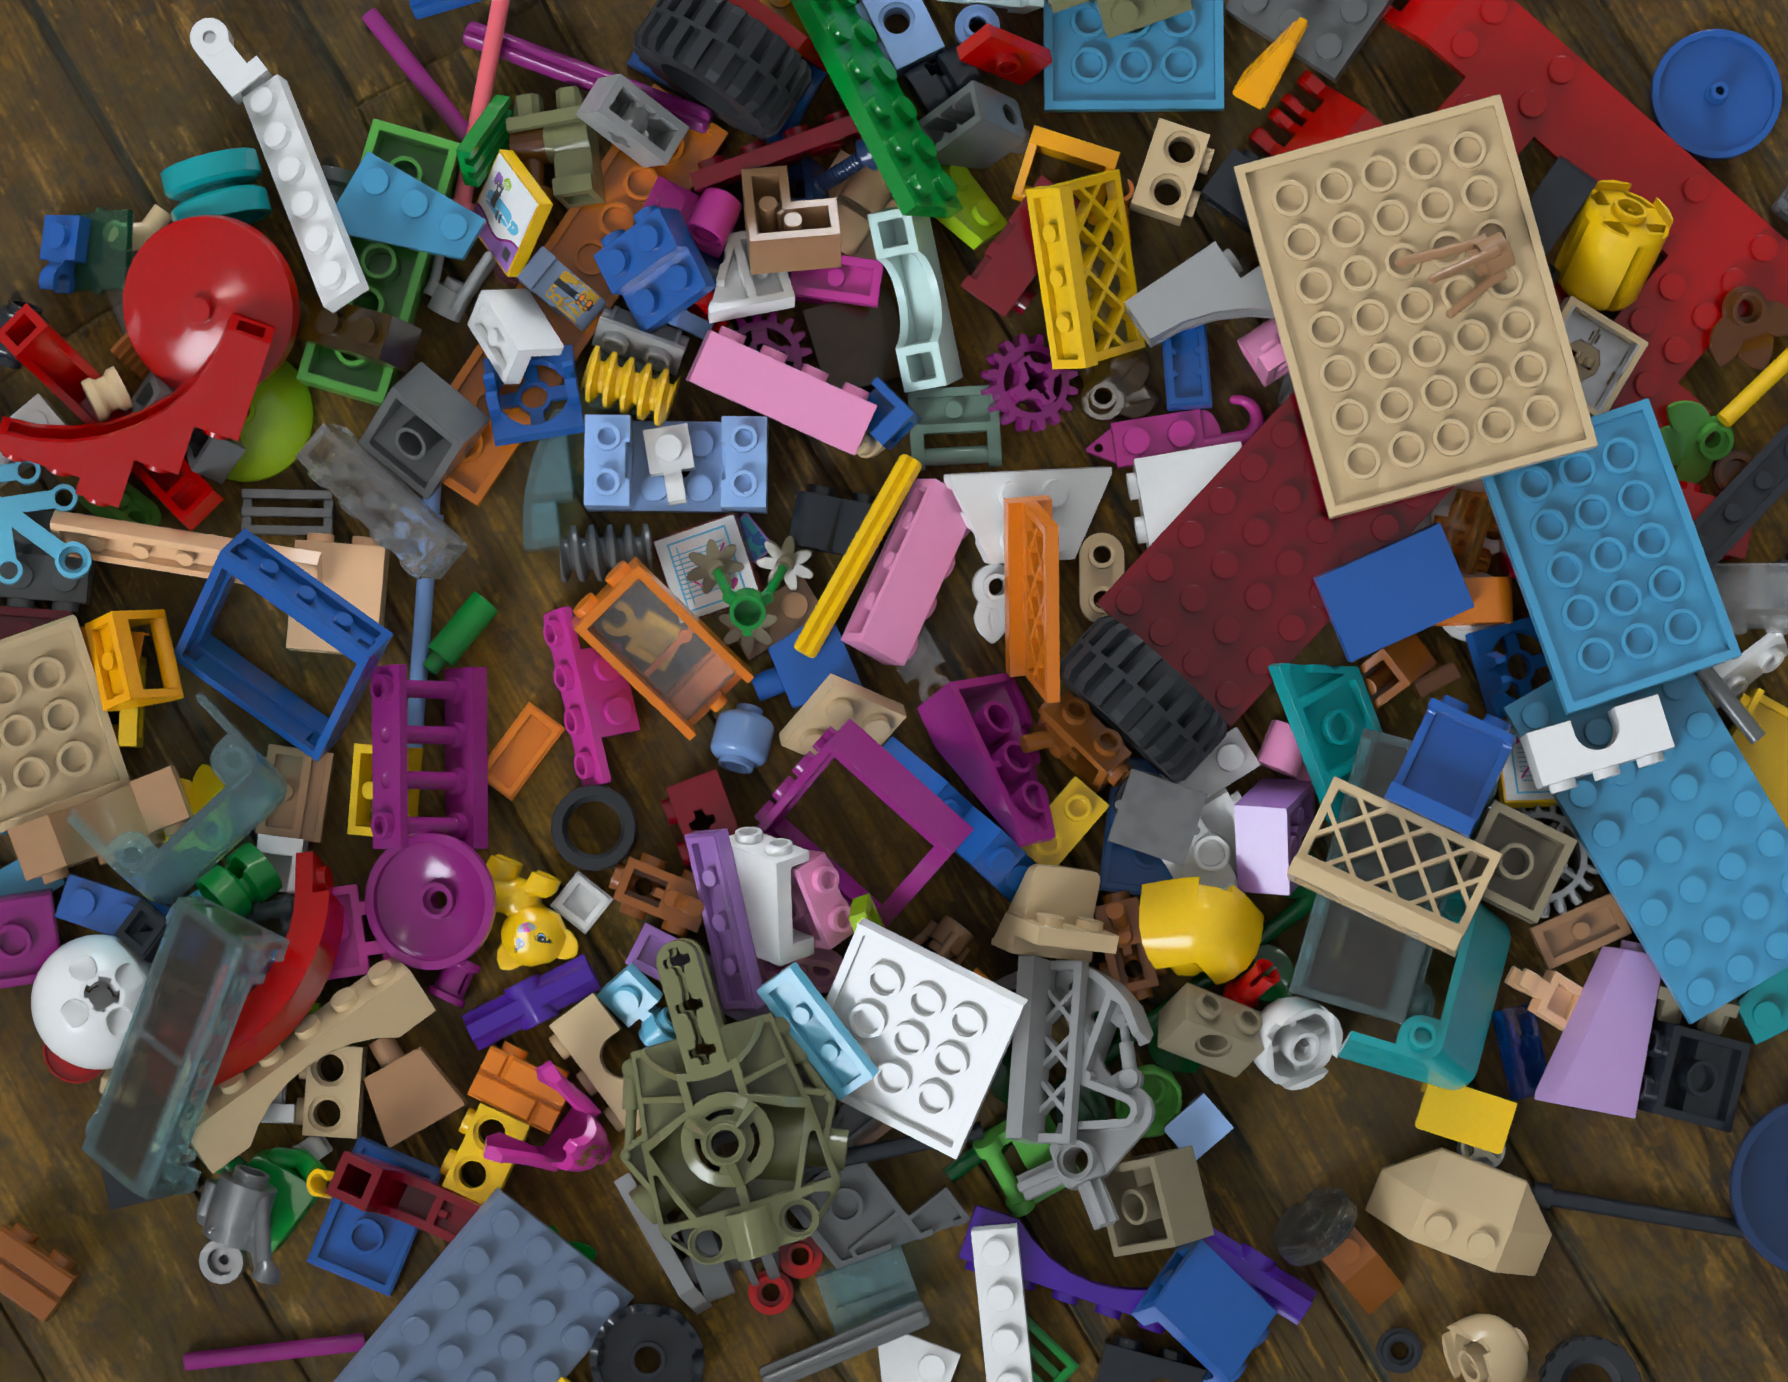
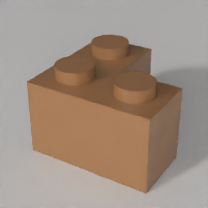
M787 165L741 169L743 210L751 275L841 267V231L836 198L791 201Z

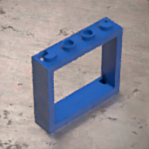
M244 528L220 551L174 653L179 664L318 762L341 739L393 633ZM236 578L356 663L330 718H327L210 634ZM188 650L191 651L189 656L185 654Z

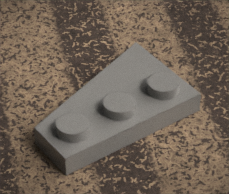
M630 1172L614 1181L679 1297L697 1315L712 1307V1303L707 1302L690 1257L684 1258L679 1248L665 1240L661 1235L658 1223L652 1224L631 1199L629 1192L639 1185V1182ZM675 1233L671 1236L674 1239L681 1241V1238L679 1237L678 1233Z

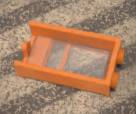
M636 556L628 564L623 560L608 573L605 578L608 584L596 596L591 592L575 606L573 613L576 616L572 619L573 629L688 740H691L696 735L694 725L710 709L715 713L718 712L727 702L726 694L741 679L748 684L754 678L752 669L643 565Z

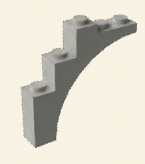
M1213 242L1124 302L1125 312L1150 348L1181 331L1217 320L1245 317L1274 319L1260 266L1240 278L1238 274L1243 269L1239 261L1229 248L1222 252L1216 242Z

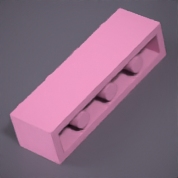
M721 326L719 333L707 330L686 377L687 381L846 453L856 455L877 408V405L867 401L870 395L868 391L845 382L842 389L826 382L829 376L828 373L805 363L801 371L785 364L788 355L766 345L762 346L760 352L743 345L746 336L724 326Z
M915 479L841 637V641L882 664L904 666L906 661L913 656L918 647L917 637L925 620L935 610L937 604L936 595L941 584L954 568L956 551L962 539L970 532V529L966 527L960 515L962 509L952 489H948L944 483L937 479Z

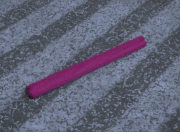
M475 21L469 22L463 35V42L468 47L482 51L487 26ZM504 32L500 59L570 85L578 86L589 92L598 78L616 75L610 71ZM627 78L690 127L689 129L703 134L710 128L713 113L709 108Z

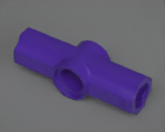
M585 954L543 975L538 973L504 990V995L468 1011L462 1018L478 1050H482L521 1029L527 1031L560 1014V1009L579 1002L602 988Z
M1213 1228L1214 1235L1202 1240L1278 1314L1297 1325L1311 1306L1317 1292L1298 1278L1276 1267L1278 1263L1244 1242L1239 1244Z

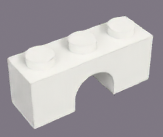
M1656 694L1616 706L1609 710L1607 713L1612 726V737L1608 746L1601 750H1593L1583 746L1576 738L1570 720L1523 735L1520 740L1536 790L1549 787L1552 795L1578 787L1576 778L1593 774L1594 780L1599 781L1621 774L1619 765L1636 761L1638 768H1643L1665 761L1663 752L1675 746L1659 695Z

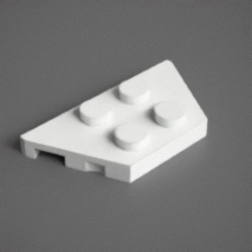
M1099 466L944 474V482L948 489H952L962 509L960 515L966 527L975 535V545L984 563H1004L1003 498L1048 495L1052 499V519L1059 525V560H1071L1076 558L1112 475V467Z

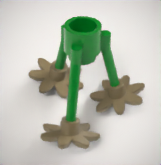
M788 536L785 539L782 549L771 540L765 541V548L770 556L759 558L756 564L759 567L773 570L768 577V585L762 592L748 587L739 589L736 592L731 589L733 584L728 573H736L744 569V565L741 562L731 560L737 550L735 544H730L719 552L716 542L710 539L707 542L706 555L699 552L689 553V559L698 567L692 569L687 574V580L697 581L703 579L702 590L704 594L710 593L717 582L723 594V601L730 605L729 614H721L719 620L727 626L734 627L724 637V643L731 644L741 638L742 648L746 655L752 652L754 638L765 645L772 644V638L763 628L773 625L778 618L775 615L766 614V605L773 602L774 594L782 579L784 578L790 590L795 591L798 587L797 576L808 579L814 576L813 571L808 566L802 564L811 557L812 551L804 549L794 553L795 543L792 536Z

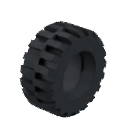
M657 0L633 36L635 54L640 56V60L644 65L650 67L657 77L663 79L668 83V86L677 93H681L689 101L709 108L713 113V117L718 120L721 119L729 126L737 130L740 129L753 137L757 136L765 139L778 134L811 84V70L808 63L801 59V55L794 48L790 47L787 41L780 35L771 31L763 22L755 19L747 11L727 0Z
M1108 615L1098 618L1060 659V679L1077 697L1082 698L1088 703L1092 712L1110 729L1117 731L1122 740L1138 755L1173 783L1186 780L1226 737L1228 724L1214 707L1163 657L1113 616Z

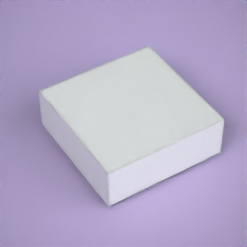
M577 871L550 907L584 934H587L614 899L584 874Z

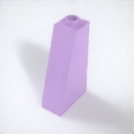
M1621 940L1620 948L1602 946L1537 1086L1535 1100L1624 1117H1636L1661 978L1641 943Z

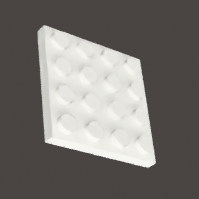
M863 918L858 923L826 1002L879 1072L874 1078L840 1101L957 1159L965 1146L1028 1003V999ZM799 1064L798 1068L804 1082L814 1086Z

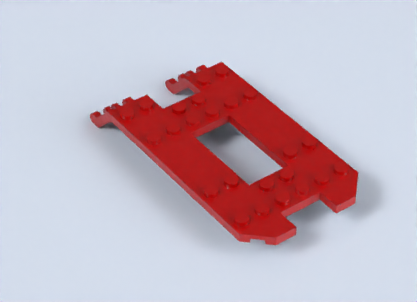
M1406 0L1408 2L1400 11L1390 6L1381 21L1428 48L1463 79L1436 111L1500 94L1517 156L1533 140L1554 160H1557L1562 155L1598 181L1618 180L1631 183L1629 192L1643 197L1652 204L1657 197L1670 210L1674 221L1660 251L1665 257L1647 277L1637 300L1624 310L1618 311L1611 319L1649 344L1609 411L1649 398L1659 429L1670 425L1666 412L1668 405L1678 401H1694L1702 404L1678 382L1710 346L1711 330L1723 317V300L1730 290L1741 285L1752 286L1761 291L1766 300L1781 302L1788 308V241L1515 0ZM1305 70L1297 79V85L1304 92L1321 102V104L1312 113L1304 108L1301 102L1292 94L1285 93L1279 100L1280 103L1297 119L1303 122V125L1296 124L1278 108L1273 107L1268 113L1269 120L1292 136L1291 139L1283 147L1275 142L1273 137L1261 127H1256L1247 138L1265 156L1271 157L1381 127L1384 124L1367 109L1330 88L1313 73ZM1556 282L1554 288L1560 306L1563 299L1569 296L1561 288V285ZM1742 300L1738 305L1737 312L1739 315H1743L1748 309L1746 300ZM1704 406L1710 415L1711 411Z

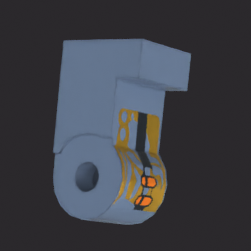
M544 246L539 249L517 276L521 285L558 315L565 317L583 332L607 304Z

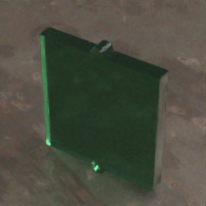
M98 207L96 212L72 213L71 215L83 216L91 219L86 263H75V288L73 293L93 292L97 295H104L109 290H124L125 279L132 263L133 210L108 211L106 208Z

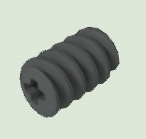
M648 523L642 525L638 537L634 536L630 524L624 525L621 537H616L612 524H607L603 537H598L594 525L588 526L584 538H580L576 525L570 526L566 538H562L560 535V571L562 582H569L573 569H575L580 582L587 581L591 569L594 570L597 580L604 582L609 569H613L623 560L628 564L635 556L653 573L652 534Z

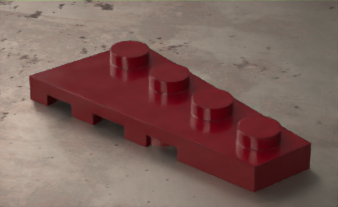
M845 109L826 116V124L809 130L808 125L805 124L786 130L782 133L784 139L769 145L766 144L765 140L749 143L740 148L741 155L724 160L723 155L705 159L697 164L699 170L691 172L689 175L694 190L701 196L706 188L724 189L742 183L741 169L786 165L789 168L802 160V154L809 152L811 157L820 156L822 158L839 152V148L844 146L843 141L855 137L858 140L861 138V135L848 110Z

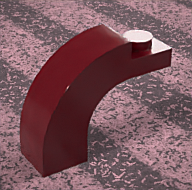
M349 1151L343 1152L326 1191V1194L364 1212L378 1213L400 1220L449 1243L482 1206L424 1176L388 1162Z

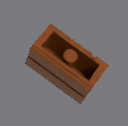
M16 1222L13 1227L9 1224H3L0 1226V1293L45 1323L55 1315L67 1295L80 1279L81 1275L73 1270L76 1262L56 1248H53L51 1253L37 1245L36 1241L39 1236L19 1222Z

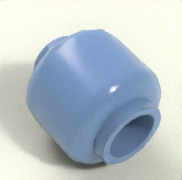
M739 703L736 709L724 710L718 716L710 749L713 755L719 759L718 764L722 768L736 773L748 774L752 773L754 768L761 767L766 763L773 740L774 726L770 720L762 715L763 710L760 707Z

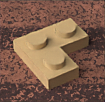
M830 673L782 729L779 736L783 747L802 755H806L811 751L816 756L818 751L812 746L830 726L838 731L851 718L878 744L882 745L907 716L903 704Z

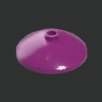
M424 833L422 835L408 836V848L385 850L374 864L366 885V916L376 940L394 959L417 969H444L455 966L470 958L487 939L496 915L495 885L485 862L469 845L445 834ZM440 891L445 893L447 897V904L444 908L437 903V895Z

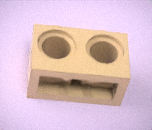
M1159 118L1129 210L1180 226L1184 215L1193 217L1201 193L1194 190L1193 186L1198 173L1207 175L1215 149L1207 147L1210 134ZM1176 142L1186 143L1193 151V158L1188 162L1178 163L1170 157L1168 148ZM1163 184L1171 185L1178 191L1179 200L1173 205H1163L1156 200L1154 190Z
M347 1045L336 1049L314 1061L298 1074L299 1079L306 1080L305 1098L297 1099L295 1112L296 1125H303L302 1135L360 1138L362 1135L365 1094L364 1078H366L368 1047ZM330 1054L339 1057L344 1066L343 1074L336 1081L326 1079L321 1072V1062ZM325 1100L335 1102L340 1109V1119L334 1126H326L318 1118V1107Z

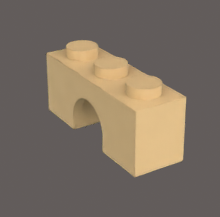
M592 993L549 1025L555 1033L549 1037V1040L564 1060L569 1056L573 1057L582 1069L576 1074L577 1078L591 1096L597 1092L600 1093L609 1105L603 1112L614 1128L620 1133L625 1129L626 1109H622L623 1077L612 1074L606 1068L602 1054L606 1042L620 1031L622 1027L604 1003L597 997V994ZM637 1110L636 1131L641 1128L639 1110Z

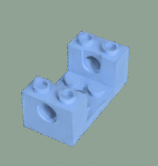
M585 414L584 507L588 512H747L749 514H768L769 423L767 416H722L721 422L665 421L661 427L683 423L688 424L695 470H690V473L683 478L687 503L669 506L664 475L650 476L643 430L659 428V426H656L654 421H633L631 415Z

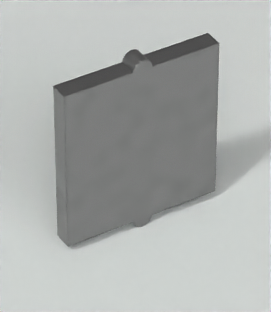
M1131 769L1122 798L1115 802V807L1118 810L1107 841L1184 866L1193 837L1200 833V828L1197 825L1208 794Z

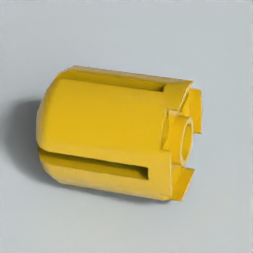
M1602 180L1597 182L1595 188L1582 204L1554 265L1561 272L1557 282L1565 293L1599 311L1624 310L1637 300L1674 221L1670 210L1659 198L1656 197L1654 203H1650L1643 197L1629 192L1632 184L1618 180Z

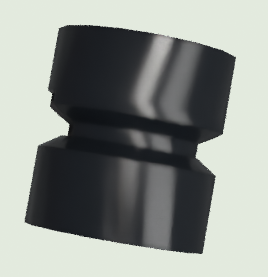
M958 41L936 53V62L933 64L923 61L903 73L911 93L925 116L972 80L985 85L976 67L959 60L956 49L960 45Z

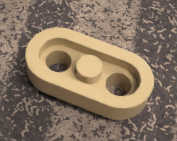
M1096 533L1089 536L1079 550V607L1082 614L1091 622L1108 616L1103 609L1098 608L1094 604V595L1098 592L1106 593L1124 574L1123 546L1116 537L1108 533ZM1098 547H1105L1110 552V560L1106 563H1098L1093 557L1094 550Z

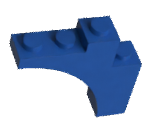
M892 736L884 744L883 748L974 829L954 852L1012 903L1026 870L1036 863L1001 828L976 809L948 781Z

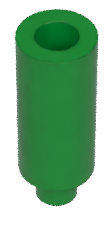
M473 591L427 646L432 653L422 665L435 676L446 664L453 667L499 611L485 598Z

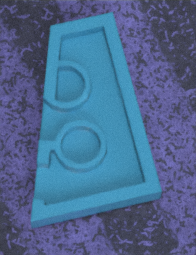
M367 151L336 204L348 236L463 261L487 223L486 219Z

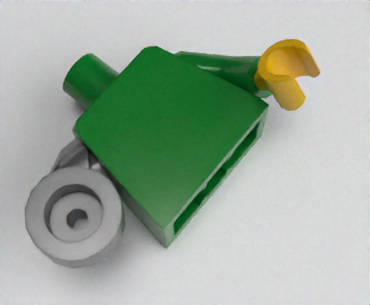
M279 1146L272 1149L265 1148L256 1153L249 1163L238 1155L216 1171L220 1175L225 1171L233 1172L236 1165H245L257 1168L270 1175L269 1183L278 1190L270 1214L271 1256L282 1248L320 1197L332 1198V1196L326 1194V1188L330 1184L327 1181H331L334 1172L326 1170L325 1166L306 1149ZM214 1241L207 1243L199 1256V1266L203 1275L211 1282L217 1284L230 1283L240 1277L245 1271L248 1262L247 1251L230 1248Z

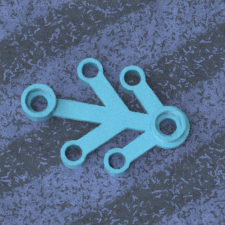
M30 461L0 465V483L17 480L22 485L30 486L37 483L41 477L40 465ZM25 463L33 464L36 468L35 475L30 479H23L18 473L20 466ZM59 484L53 490L7 497L0 496L1 583L5 585L17 584L22 579L24 573L21 563L16 558L12 528L55 559V566L58 572L65 578L80 579L90 571L92 556L85 545L74 541L64 543L24 514L48 509L65 512L72 511L78 504V495L75 494L76 490L71 485ZM62 490L70 491L73 495L72 502L67 506H60L55 500L57 493ZM72 553L79 554L83 559L81 567L76 570H71L65 565L66 557ZM6 563H14L18 568L17 575L12 579H5L1 576V568Z

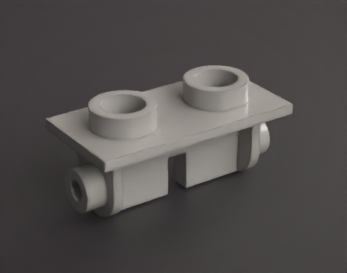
M615 305L613 309L604 307L591 345H598L610 354L616 351L618 355L626 358L634 357L635 361L645 365L647 362L651 363L653 370L663 371L666 368L669 369L670 374L677 375L690 337L682 335L683 330L668 325L662 326L653 334L641 331L631 312Z

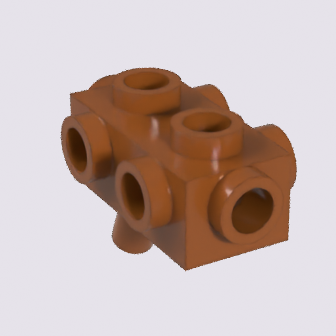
M1069 691L1060 697V702H1044L1038 710L1041 717L1034 732L1020 736V746L1025 754L1048 748L1055 758H1059L1096 794L1109 784L1114 788L1119 786L1127 779L1131 769H1133L1127 763L1132 752L1126 748L1120 734L1113 729L1106 728L1094 716L1089 704L1082 698L1074 697Z
M643 852L639 860L629 857L626 865L618 862L609 888L616 890L612 899L622 903L619 909L620 912L644 921L647 913L664 920L661 926L662 929L686 938L689 930L698 933L701 925L705 926L702 915L704 905L698 898L693 872L684 869L681 877L664 871L668 862ZM641 878L649 879L653 886L652 891L645 896L639 895L635 889L636 882Z
M1128 890L1102 896L1104 905L1095 907V917L1093 919L1104 922L1103 929L1118 935L1119 941L1116 954L1104 953L1106 961L1099 963L1100 971L1111 975L1122 983L1137 1000L1154 997L1152 988L1161 986L1159 976L1167 975V968L1155 970L1146 955L1139 928L1140 897L1130 898ZM1131 960H1137L1142 965V973L1136 978L1130 977L1126 972V966Z

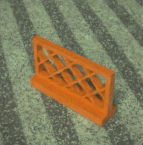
M1048 495L1003 498L1006 673L1009 677L1026 676L1046 703L1060 702L1059 525L1052 519V499Z

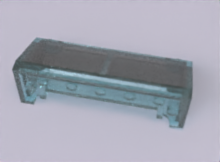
M1364 728L1348 783L1385 799L1384 796L1391 782L1395 780L1413 741ZM1498 781L1488 801L1492 800L1495 796L1498 788ZM1345 794L1337 824L1362 815L1356 798ZM1364 802L1368 813L1378 810V808ZM1387 813L1370 819L1379 843L1404 835L1399 818ZM1365 822L1339 830L1348 854L1373 846ZM1406 822L1409 832L1421 829ZM1335 833L1326 862L1343 856ZM1432 833L1412 839L1421 863L1446 854L1441 838ZM1407 841L1382 849L1390 873L1415 865ZM1448 841L1452 852L1462 848ZM1376 852L1351 860L1356 877L1366 882L1385 876ZM1459 857L1454 858L1456 864L1458 862ZM1449 860L1423 869L1432 893L1451 887L1454 873ZM1346 863L1334 866L1349 873ZM1418 871L1393 880L1398 897L1407 901L1427 895ZM1387 882L1377 885V887L1391 893ZM1317 893L1289 992L1402 1025L1408 1018L1416 1015L1432 1017L1435 1010V998L1432 995L1430 986L1423 982L1433 947ZM1448 895L1435 899L1441 917ZM1429 902L1418 905L1433 912Z
M202 896L178 897L176 903L168 911L166 930L97 1110L87 1122L85 1129L87 1136L81 1149L131 1192L145 1199L193 1193L201 1172L188 1165V1162L195 1161L198 1153L190 1149L189 1145L251 985L263 984L266 975L260 972L262 967L271 959L276 962H282L290 940Z

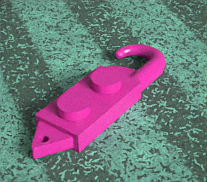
M1233 395L1229 399L1230 403L1245 407L1250 414V423L1244 430L1221 433L1219 424L1211 413L1207 410L1195 409L1110 423V429L1088 446L1085 451L1116 464L1117 469L1133 467L1134 459L1238 441H1241L1243 446L1264 424V415L1260 406L1253 399L1244 395ZM1101 445L1103 450L1096 452L1094 446Z

